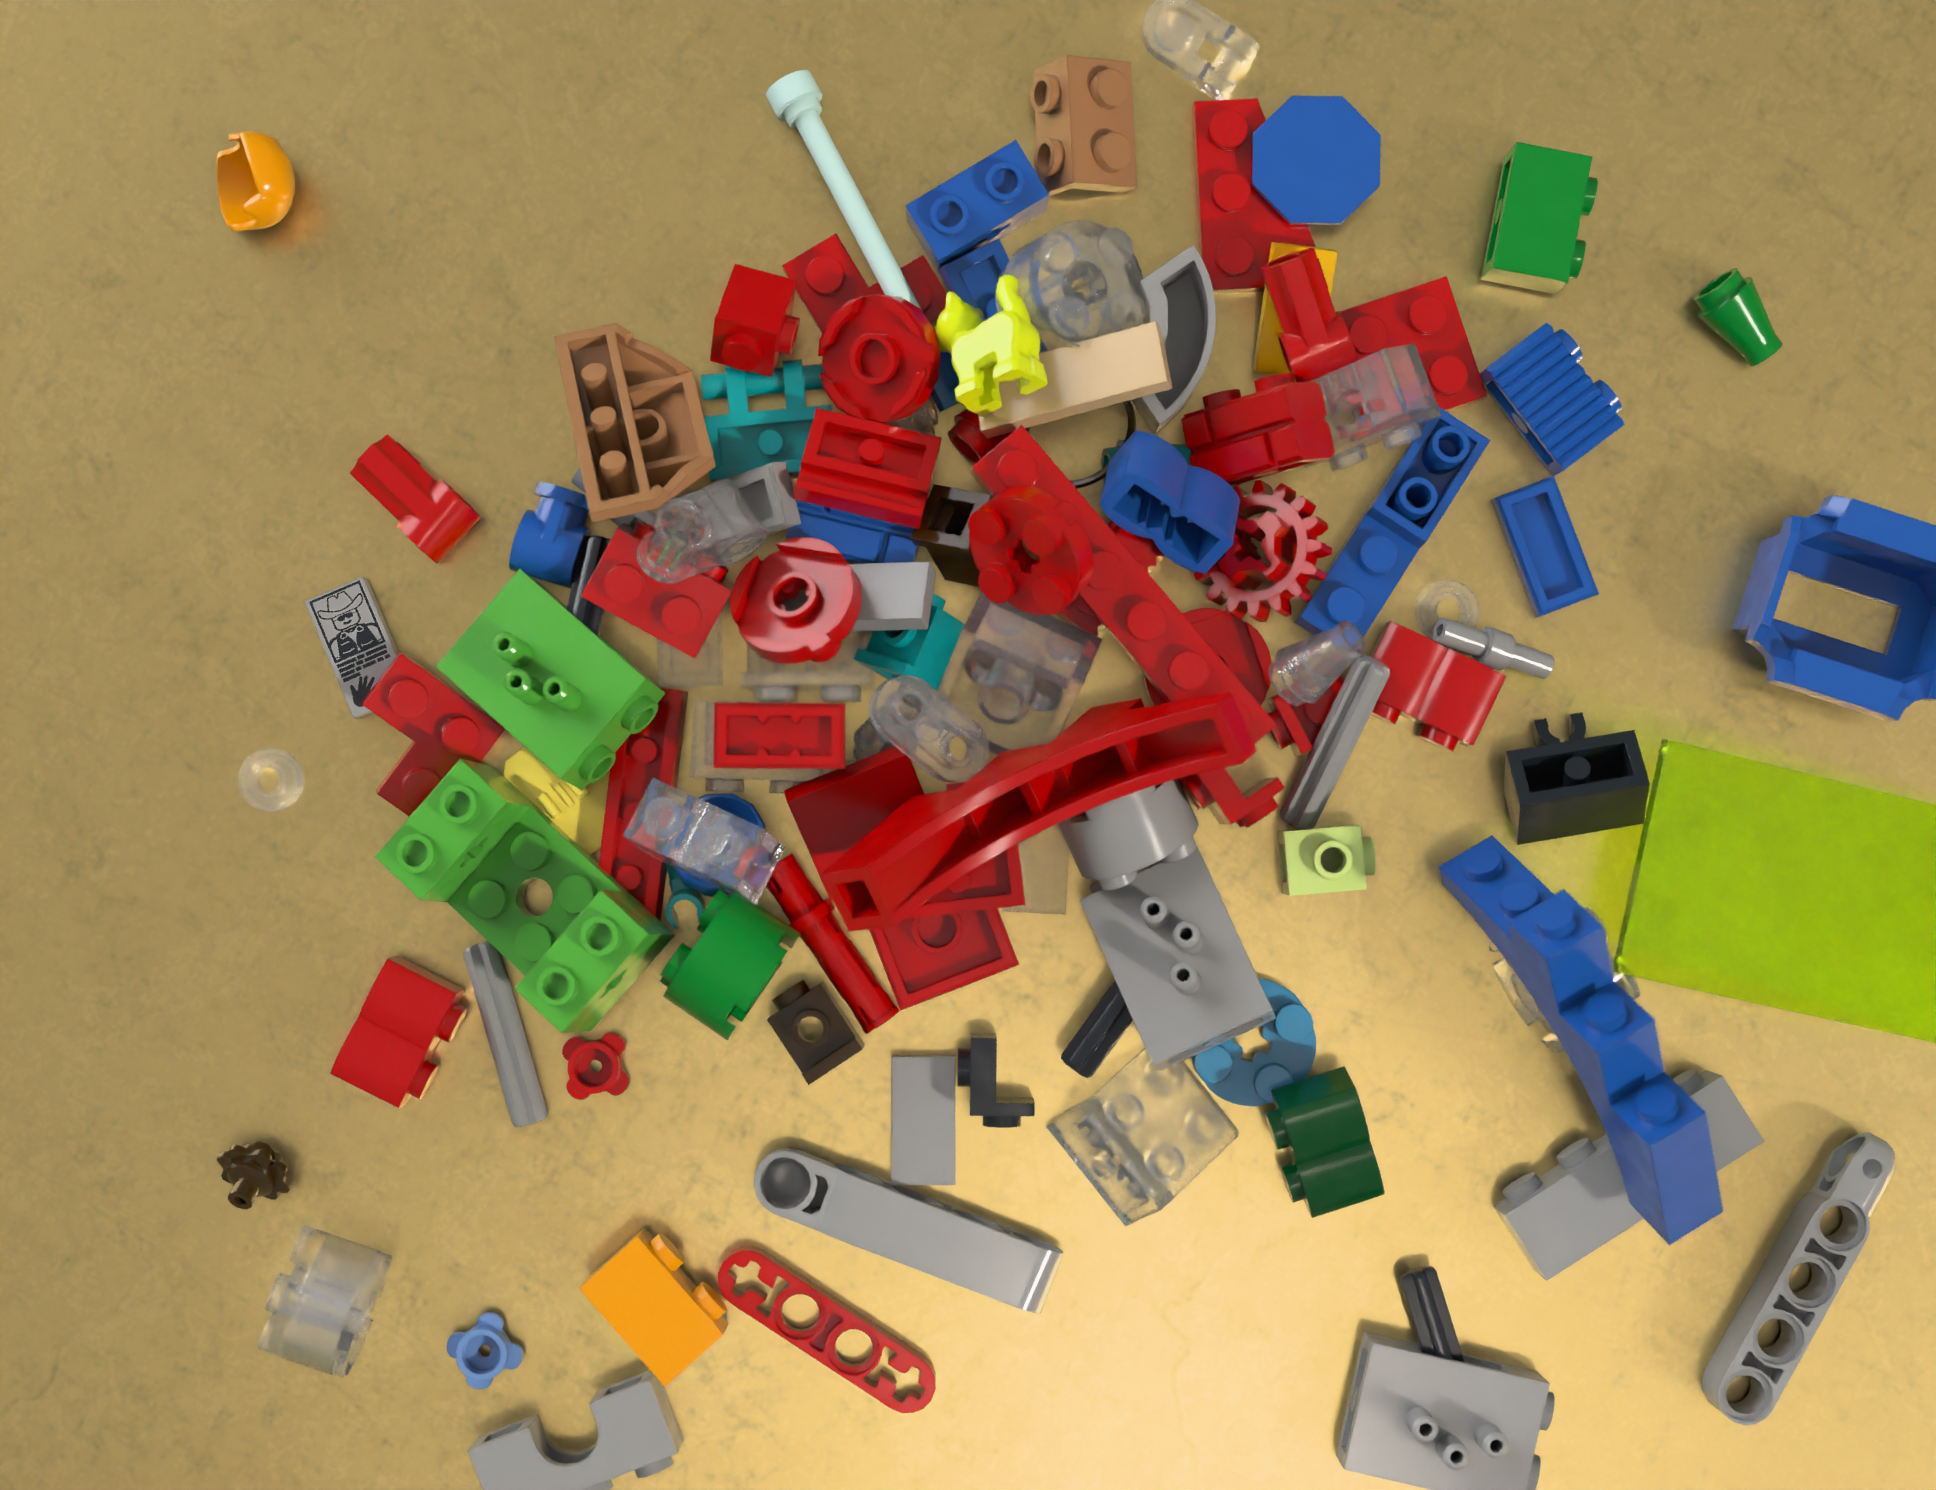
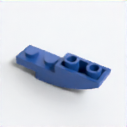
M1436 406L1325 571L1327 574L1325 581L1319 583L1312 594L1309 603L1307 602L1294 623L1344 656L1349 657L1352 655L1414 556L1427 542L1490 440L1439 406Z

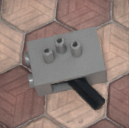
M1198 847L1189 856L1179 861L1162 863L1160 860L1150 865V868L1139 872L1138 876L1131 883L1121 888L1103 890L1099 881H1096L1090 886L1092 894L1080 899L1115 978V981L1062 1052L1061 1059L1081 1076L1090 1078L1095 1074L1132 1021L1135 1023L1152 1064L1158 1071H1161L1277 1019Z
M1424 1266L1401 1275L1400 1284L1419 1344L1364 1331L1336 1457L1343 1469L1429 1490H1535L1541 1467L1540 1456L1534 1454L1539 1430H1548L1554 1413L1555 1397L1553 1392L1548 1391L1550 1383L1538 1371L1462 1354L1437 1270L1432 1266Z

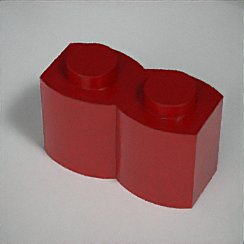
M1389 621L1385 623L1370 654V657L1384 663L1390 669V676L1371 715L1391 724H1396L1400 715L1423 726L1418 735L1420 738L1453 752L1457 743L1467 747L1474 745L1507 676L1476 660L1448 649L1413 630Z
M398 955L388 958L373 983L360 1014L338 1053L330 1074L397 1108L407 1104L412 1096L421 1100L433 1082L439 1067L430 1062L440 1039L450 1043L466 1015L467 1008L459 1005L465 989Z

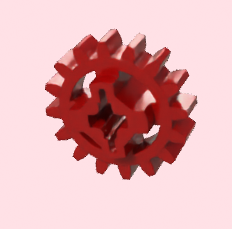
M1255 480L1252 495H1249L1240 487L1234 486L1232 488L1239 496L1240 504L1233 545L1206 573L1195 572V579L1205 585H1212L1206 597L1220 606L1226 603L1225 611L1242 619L1249 612L1250 617L1255 620L1267 622L1270 607L1275 612L1288 617L1292 615L1290 599L1296 596L1309 603L1312 595L1306 587L1310 579L1325 581L1327 574L1316 567L1317 558L1332 555V548L1318 541L1316 537L1329 529L1327 522L1317 516L1310 517L1316 505L1304 496L1296 498V491L1285 484L1280 483L1273 492L1270 485L1262 480ZM1266 512L1260 519H1247L1258 513ZM1251 537L1261 542V547L1265 551L1264 555L1270 560L1271 566L1261 561V556L1256 551L1258 547L1251 541ZM1261 583L1275 584L1269 588L1255 591Z

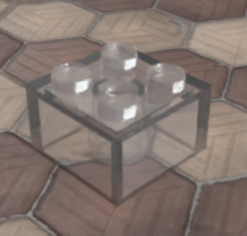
M981 591L962 629L924 722L997 755L1002 751L1049 744L1061 734L1102 642V638L1050 615L1027 613L1013 607L1008 602L1003 604L994 603Z

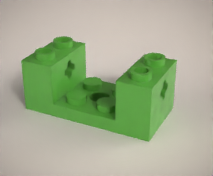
M459 759L375 856L420 900L447 902L524 974L525 977L514 989L561 1033L592 1031L675 936L491 765ZM536 879H542L547 882L553 893L550 908L539 916L531 914L525 907L523 900L526 887Z

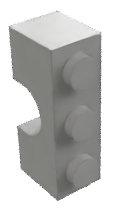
M647 1371L598 1390L589 1403L598 1427V1440L594 1446L581 1452H568L555 1446L548 1439L538 1414L478 1437L468 1450L482 1489L610 1490L613 1487L611 1479L635 1470L637 1478H644L668 1468L673 1464L671 1456L678 1453L684 1438L663 1384L651 1371Z

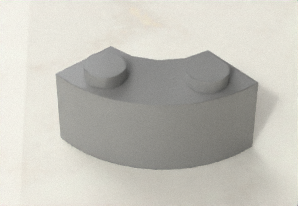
M1194 244L1140 280L1136 292V297L1145 316V324L1156 321L1162 330L1173 389L1132 399V402L1154 434L1165 427L1190 399L1205 371L1214 343L1216 329L1214 291L1208 271Z

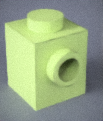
M1361 825L1277 831L1282 894L1294 896L1367 889L1366 875L1375 874V851L1372 837H1362Z

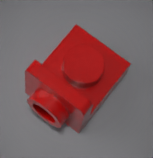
M1336 664L1266 699L1272 711L1268 715L1277 724L1269 732L1281 750L1290 746L1294 755L1297 756L1313 749L1312 746L1344 682V678Z

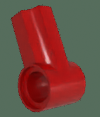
M1308 248L1295 251L1260 266L1282 331L1277 334L1289 373L1293 375L1294 382H1313L1357 366L1358 360L1352 339L1339 311L1335 312L1315 249Z
M387 434L378 442L373 443L357 459V463L350 474L398 520L396 526L430 559L438 563L482 517L441 478L438 481L433 478L416 458L398 441L396 442Z

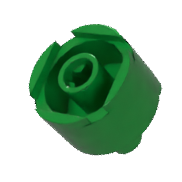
M722 890L715 894L698 920L700 924L697 930L702 933L693 949L682 943L660 974L662 976L660 982L668 987L663 997L727 1041L733 1035L736 1028L735 1025L727 1021L732 1015L742 1022L781 966V960L787 953V950L779 944L782 942L792 949L801 935L797 930L738 890L731 897Z

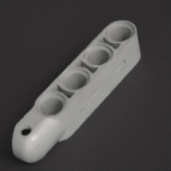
M1863 1132L1851 1137L1831 1152L1811 1191L1803 1194L1794 1206L1705 1368L1702 1377V1390L1707 1401L1733 1422L1742 1425L1757 1424L1766 1419L1773 1411L1867 1239L1870 1230L1869 1217L1886 1188L1895 1167V1156L1890 1145L1870 1132ZM1850 1153H1854L1845 1164L1846 1156ZM1838 1205L1842 1211L1841 1226L1835 1233L1823 1236L1820 1230L1821 1216L1828 1208ZM1802 1262H1809L1812 1270L1809 1284L1800 1291L1792 1292L1789 1287L1790 1272L1796 1265ZM1770 1319H1779L1781 1323L1779 1339L1769 1347L1760 1348L1757 1338L1760 1327ZM1748 1375L1751 1385L1748 1395L1738 1403H1728L1726 1397L1728 1385L1733 1379Z
M782 1148L774 1150L763 1158L756 1169L754 1178L756 1196L763 1207L773 1214L1010 1306L1032 1313L1040 1314L1042 1312L1064 1254L1056 1246L902 1186L892 1185L889 1181L842 1164L832 1163L798 1149Z

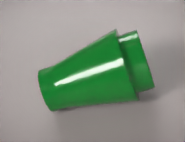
M1737 268L1721 274L1694 296L1695 302L1700 307L1697 316L1737 350L1750 366L1763 362L1783 345L1775 334L1752 277L1743 278Z

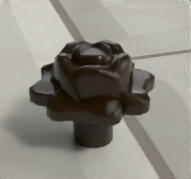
M257 1141L252 1144L247 1142L242 1146L232 1145L228 1151L220 1152L217 1157V1162L223 1168L222 1179L233 1185L228 1195V1200L237 1208L250 1209L256 1197L263 1196L276 1200L280 1193H288L292 1187L291 1182L286 1177L288 1168L284 1164L281 1153L275 1152L267 1143Z

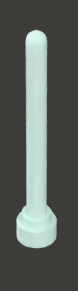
M799 70L780 78L769 87L766 97L779 120H786L789 127H797L884 294L900 296L921 309L819 116L822 112V106L819 103L822 99V93L811 72Z

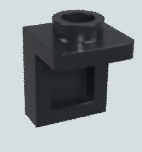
M971 1033V1048H958V1087H970V1116H983V1126L1020 1127L1021 1116H1035L1034 1098L996 1097V1033Z

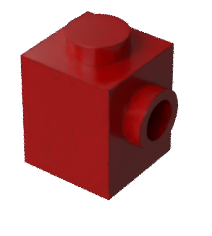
M735 264L714 318L710 361L730 366L737 370L772 377L780 353L791 355L796 342L800 318L792 316L797 280Z

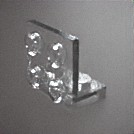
M850 631L841 641L839 652L832 659L823 663H815L810 660L797 664L775 663L760 657L747 644V672H740V686L748 691H755V700H759L761 703L798 702V691H820V700H823V702H862L861 690H875V672L853 659L858 648L866 650L873 631Z
M1146 1048L1139 1052L1091 1097L1063 1111L1046 1126L1125 1227L1161 1211L1239 1136L1238 1129L1184 1061L1158 1071L1152 1064Z

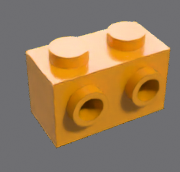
M644 1228L590 1275L579 1290L665 1387L724 1335L729 1323L722 1315L727 1311V1307L707 1283L702 1281L696 1286L682 1271L680 1266L685 1263V1260L679 1250L666 1236L659 1233L653 1238Z

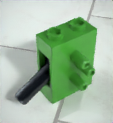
M596 535L585 537L581 544L567 606L542 584L519 569L436 665L442 673L559 778L582 791L589 783L597 782L608 773L616 760L615 752L631 733L636 734L649 725L658 711L657 703L666 694V692L600 636L606 610L581 597L611 540Z

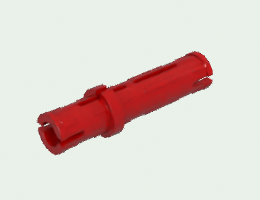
M791 853L758 877L783 909L782 911L791 922L788 925L801 933V939L809 947L818 964L842 999L845 1000L865 1034H868L895 1016L899 1009L894 1005L888 994L885 993L869 966L840 927L831 912L835 909L829 898L824 900L821 898Z

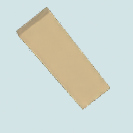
M1154 321L1039 353V360L1043 364L1047 376V386L1025 395L1019 393L1018 378L1012 381L999 382L1002 407L985 416L978 415L981 432L987 438L1013 432L1021 424L1024 428L1173 389L1162 330L1158 323Z

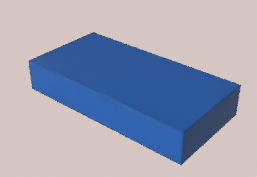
M1554 476L1490 500L1535 618L1599 594Z

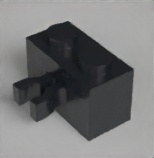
M1580 712L1570 714L1569 740L1560 742L1559 738L1554 737L1549 732L1547 718L1534 720L1533 735L1536 746L1506 751L1503 792L1517 845L1645 824L1650 782L1635 731L1630 730L1585 738L1586 724L1583 713Z

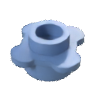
M494 1312L483 1313L478 1318L477 1325L465 1333L455 1332L447 1342L449 1356L456 1359L459 1369L466 1375L467 1383L475 1389L489 1387L493 1377L504 1369L512 1370L517 1368L523 1359L522 1347L510 1341L503 1330V1318ZM480 1346H489L491 1349L490 1355L482 1356L479 1352Z

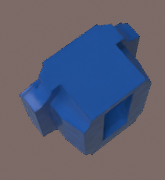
M1837 495L1824 498L1819 509L1811 516L1804 518L1790 516L1784 518L1779 534L1760 541L1732 629L1745 636V641L1755 646L1757 651L1764 656L1767 666L1766 682L1888 722L1899 721L1904 710L1914 701L1936 700V525L1860 500ZM1788 572L1897 607L1898 610L1884 654L1774 619Z

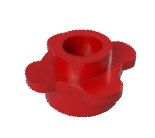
M609 1032L603 1035L601 1039L585 1041L581 1037H572L564 1044L562 1055L568 1061L567 1069L570 1078L566 1088L573 1098L584 1100L590 1094L604 1091L617 1096L628 1088L630 1078L623 1071L621 1058L626 1045L620 1035ZM593 1060L601 1062L602 1069L599 1072L591 1070L590 1063Z

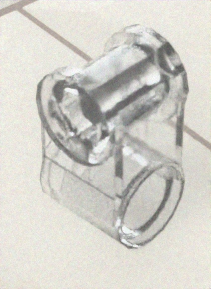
M718 480L701 490L670 499L661 505L654 516L655 530L644 535L637 547V561L641 569L658 582L678 583L713 568L733 565L744 560L762 546L767 539L768 532L733 480Z

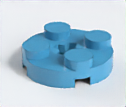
M1263 978L1258 979L1277 1018L1261 1025L1263 1026L1261 1037L1269 1041L1266 1052H1256L1252 1059H1244L1241 1057L1243 1047L1234 1043V1038L1190 1057L1194 1070L1214 1094L1228 1102L1242 1106H1260L1274 1103L1271 1090L1305 1079L1311 1070L1316 1053V1035L1313 1028V1019L1309 1011L1290 990L1278 983Z

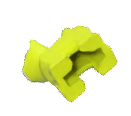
M1003 275L999 278L997 284L996 298L1003 311L985 320L980 308H975L964 302L957 294L950 291L946 295V307L940 313L935 328L940 352L952 354V365L959 378V385L955 388L956 400L964 404L967 410L980 416H985L1002 407L999 382L1012 381L1018 378L1019 393L1025 395L1039 390L1048 384L1044 366L1039 360L1040 336L1038 330L1031 323L1024 300L1019 296L1018 280L1013 275Z

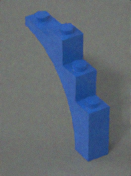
M1493 836L1488 837L1439 866L1444 887L1468 911L1502 953L1536 1002L1563 1046L1585 1086L1606 1131L1621 1170L1629 1203L1669 1245L1722 1213L1723 1207L1706 1112L1665 1073L1655 1019L1614 981L1604 927L1564 889L1553 894Z

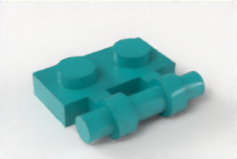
M802 359L783 361V367L775 368L772 377L737 370L730 366H726V373L701 375L703 399L728 398L729 414L704 416L716 467L709 471V479L712 483L772 462L786 461L789 475H799L802 457L816 408L832 411L831 405L806 407L805 391L823 389L819 374L824 373L822 364L803 365ZM785 393L786 409L750 412L749 396Z

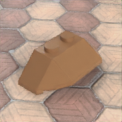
M617 323L554 336L592 523L659 508L716 467L692 369L658 348L634 339L630 331Z

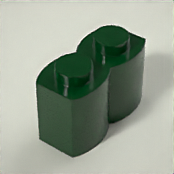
M1345 1066L1271 1090L1276 1110L1265 1113L1276 1149H1288L1291 1163L1280 1167L1293 1203L1304 1200L1311 1218L1385 1194L1356 1087Z

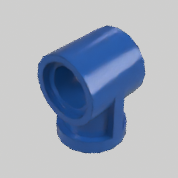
M538 481L534 494L540 497L536 511L527 510L519 523L511 548L509 568L515 572L521 569L531 577L571 589L581 544L585 537L591 536L590 528L584 526L589 513L587 498L582 493Z

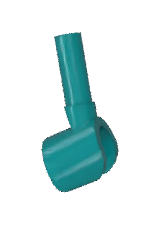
M670 840L667 871L672 895L669 897L665 912L669 924L678 929L679 920L674 910L676 902L688 900L695 904L699 920L705 910V900L699 892L685 886L675 871L670 858V849L672 847Z

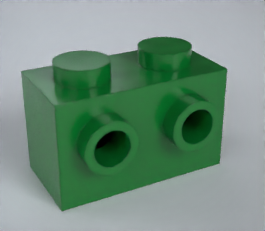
M1516 142L1504 156L1481 280L1556 294L1569 282V277L1575 279L1578 277L1586 247L1584 240L1577 239L1581 215H1590L1598 185L1597 178L1589 177L1592 156Z

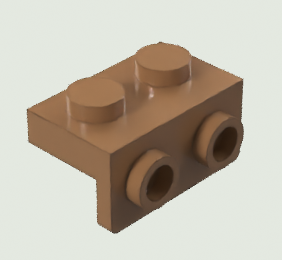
M1066 55L1036 69L1033 74L1031 88V104L1035 110L1037 140L1034 152V166L1038 177L1049 195H1055L1068 189L1124 193L1137 188L1131 62Z

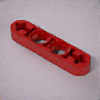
M742 1246L732 1250L724 1259L718 1272V1286L722 1296L729 1303L892 1410L900 1413H915L924 1409L930 1403L936 1390V1372L931 1361L925 1355L763 1249L755 1246ZM750 1261L756 1262L761 1267L757 1277L772 1289L778 1276L788 1282L778 1292L770 1312L760 1306L766 1300L767 1293L753 1285H750L745 1292L739 1291L734 1286L738 1277L735 1272L730 1270L734 1264L744 1268ZM796 1294H804L811 1297L819 1308L818 1320L806 1329H797L790 1326L783 1316L784 1302ZM850 1329H858L865 1332L873 1344L871 1355L859 1364H851L844 1361L836 1350L837 1338L843 1332ZM884 1347H888L895 1352L888 1358V1365L897 1371L906 1373L911 1366L920 1370L918 1383L924 1388L920 1393L909 1390L904 1397L895 1393L897 1380L883 1369L880 1371L878 1381H874L867 1376L878 1366Z

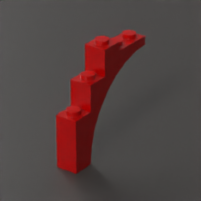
M1232 692L1147 707L1144 706L1141 698L1094 706L1049 744L1002 751L959 789L910 797L820 875L848 932L896 926L928 899L969 871L1010 847L1062 821L1154 785L1200 772L1244 764L1257 750Z

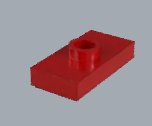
M714 702L713 768L845 769L846 704Z

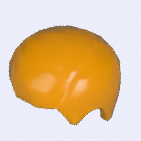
M252 130L229 134L228 140L237 141L239 144L230 149L220 151L217 154L216 160L217 188L220 209L225 224L232 232L265 229L274 226L286 216L294 198L295 178L293 164L278 140L269 135Z

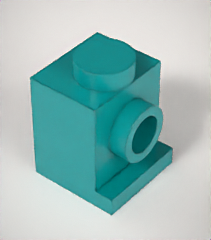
M933 594L928 629L873 631L866 650L858 648L853 660L888 680L937 694L964 623L943 611L946 601Z

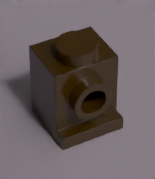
M933 485L924 508L920 529L914 528L910 539L914 545L926 547L945 580L979 587L978 576L980 572L977 569L970 549L968 519L974 511L993 498L990 494Z
M803 979L772 1000L778 1011L772 1014L767 1021L802 1072V1076L808 1085L863 1049L864 1042L823 981L810 989ZM810 1016L818 1018L824 1028L822 1036L817 1040L805 1039L799 1030L802 1019Z

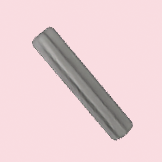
M1366 655L1354 660L1312 746L1313 749L1310 750L1280 811L1282 820L1294 828L1301 830L1315 827L1390 676V669L1384 663Z
M489 941L469 946L464 950L463 955L512 1124L515 1127H524L538 1123L547 1117V1108L502 954Z

